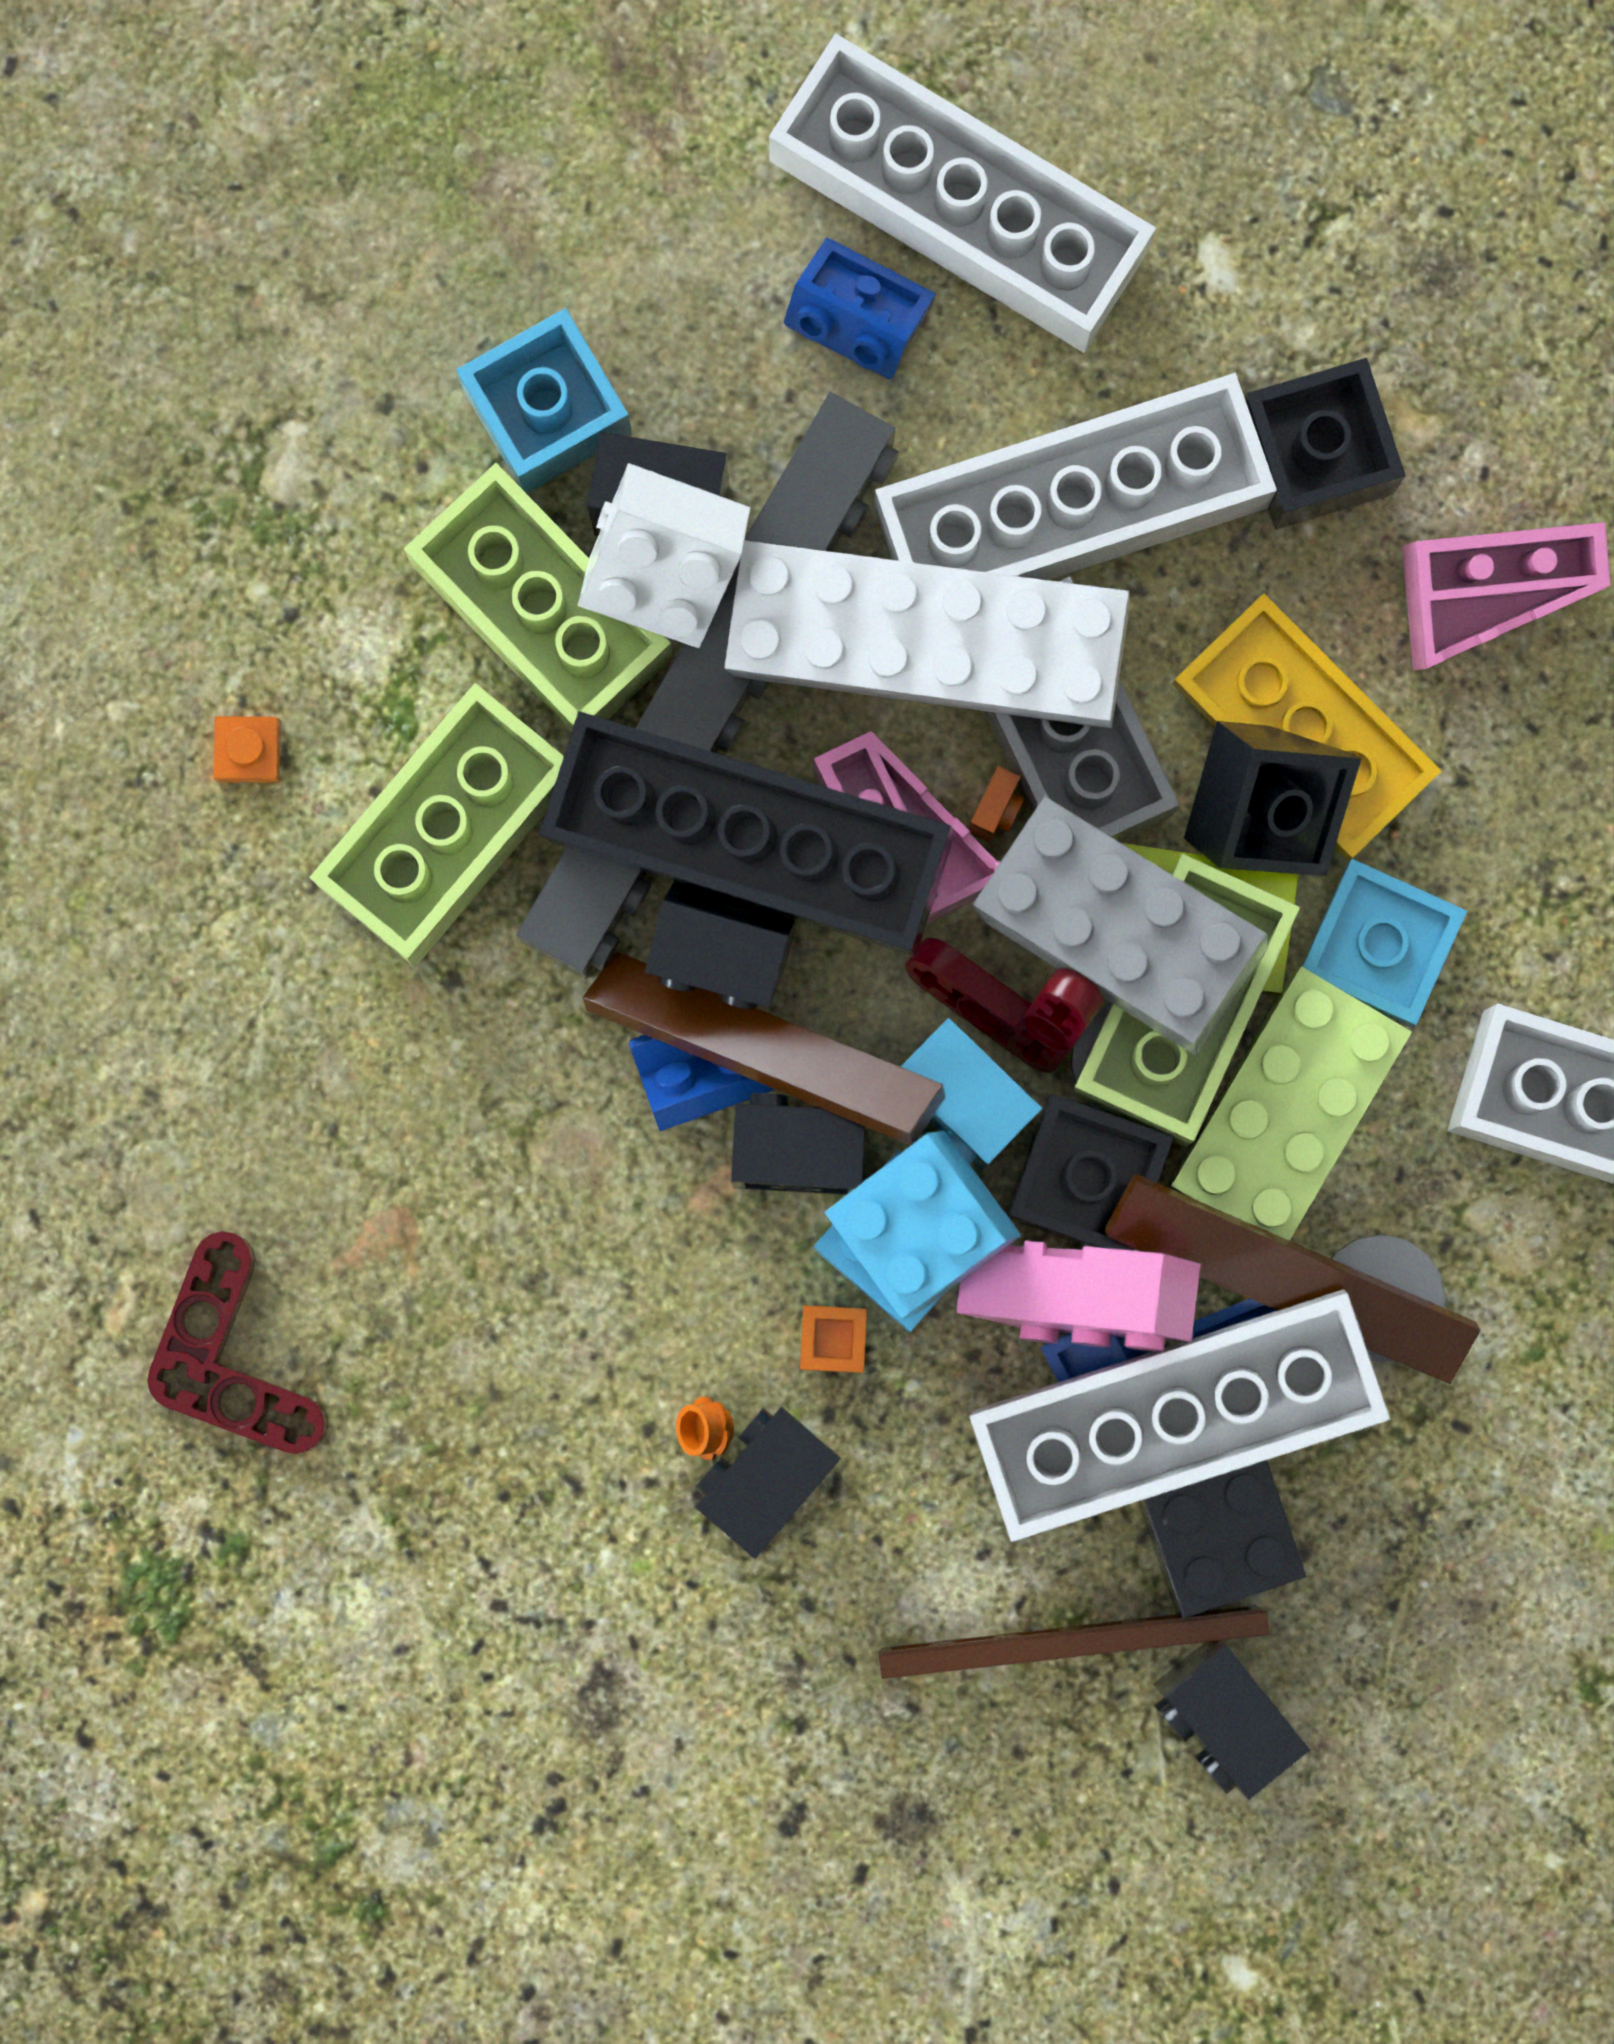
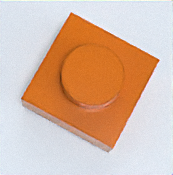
M215 716L213 779L217 783H280L281 720L278 717Z
M997 766L969 826L971 834L991 843L998 827L1007 832L1010 831L1025 799L1014 793L1021 776Z
M803 1305L800 1370L864 1373L867 1309Z

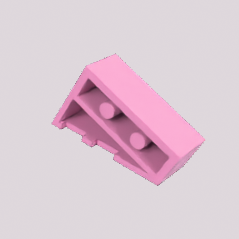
M1605 522L1415 541L1403 545L1402 555L1413 671L1430 668L1452 656L1490 641L1501 634L1611 586Z
M872 731L814 758L813 771L821 786L952 826L955 836L927 924L975 902L999 866L1000 861H996L970 834V831L957 817L954 818L927 791L928 788Z
M1024 1241V1247L1007 1246L960 1282L956 1313L1020 1327L1019 1339L1057 1344L1059 1333H1072L1071 1343L1110 1348L1111 1336L1126 1337L1125 1347L1164 1352L1165 1340L1192 1342L1201 1264L1160 1253L1086 1246L1083 1247V1250L1047 1248V1244L1044 1242Z

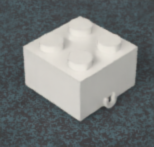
M628 463L613 502L605 501L597 523V528H600L601 531L588 560L578 606L699 648L742 554L750 507Z

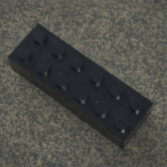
M578 711L539 835L551 843L917 956L955 832L951 825Z

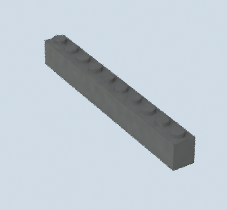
M829 392L744 541L832 552L842 534L852 538L869 507L868 504L861 501L872 481L882 485L900 452L892 448L895 439V427L838 395ZM740 559L700 647L696 648L684 643L638 722L636 729L717 753L718 749L728 753L735 744L745 724V720L738 717V714L749 695L759 699L770 683L767 681L737 678L724 669ZM566 848L516 936L524 945L587 979L593 967L602 971L610 961L620 942V938L613 934L615 928L625 912L635 916L647 897L652 883L644 879L647 872Z

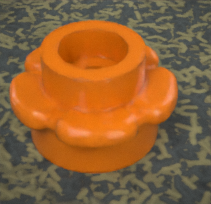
M704 1396L699 1397L693 1404L686 1405L681 1409L676 1421V1434L680 1446L687 1454L700 1456L705 1460H713L716 1455H723L727 1451L733 1438L734 1423L732 1416L720 1402H713L710 1397Z

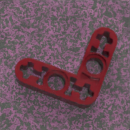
M927 937L922 940L917 956L911 955L905 963V969L910 978L924 991L1021 1061L1045 1073H1052L1057 1069L1104 1004L1102 993L1090 980L1078 972L1067 968L1055 970L1031 1004L952 946L936 938Z
M225 1231L211 1233L201 1240L191 1260L149 1369L147 1380L149 1392L156 1402L166 1408L278 1450L294 1454L312 1451L322 1443L328 1430L327 1414L320 1403L305 1395L219 1364L253 1275L256 1258L254 1249L242 1236ZM230 1242L235 1245L233 1256L241 1260V1265L238 1271L227 1270L220 1282L219 1288L232 1290L228 1302L214 1293L195 1291L199 1278L207 1284H212L217 1272V1265L209 1261L211 1251H223L227 1243ZM204 1301L213 1305L218 1311L219 1325L211 1336L198 1339L188 1332L184 1320L186 1312L192 1305ZM181 1362H184L188 1365L186 1375L198 1382L209 1384L210 1371L219 1374L220 1378L209 1391L207 1411L197 1407L204 1395L189 1390H181L176 1398L170 1396L171 1384L163 1380L164 1372L166 1370H177ZM234 1384L246 1385L255 1395V1409L251 1416L242 1421L231 1420L224 1414L221 1407L223 1393ZM271 1393L279 1397L280 1400L273 1407V1410L278 1412L296 1414L300 1406L307 1409L306 1421L315 1425L312 1435H300L296 1443L288 1440L290 1429L274 1421H267V1434L258 1431L257 1426L262 1422L268 1411L269 1394Z

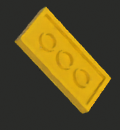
M1264 593L1180 673L1172 683L1214 727L1217 721L1272 726L1356 754L1361 758L1335 846L1348 861L1358 854L1441 772Z

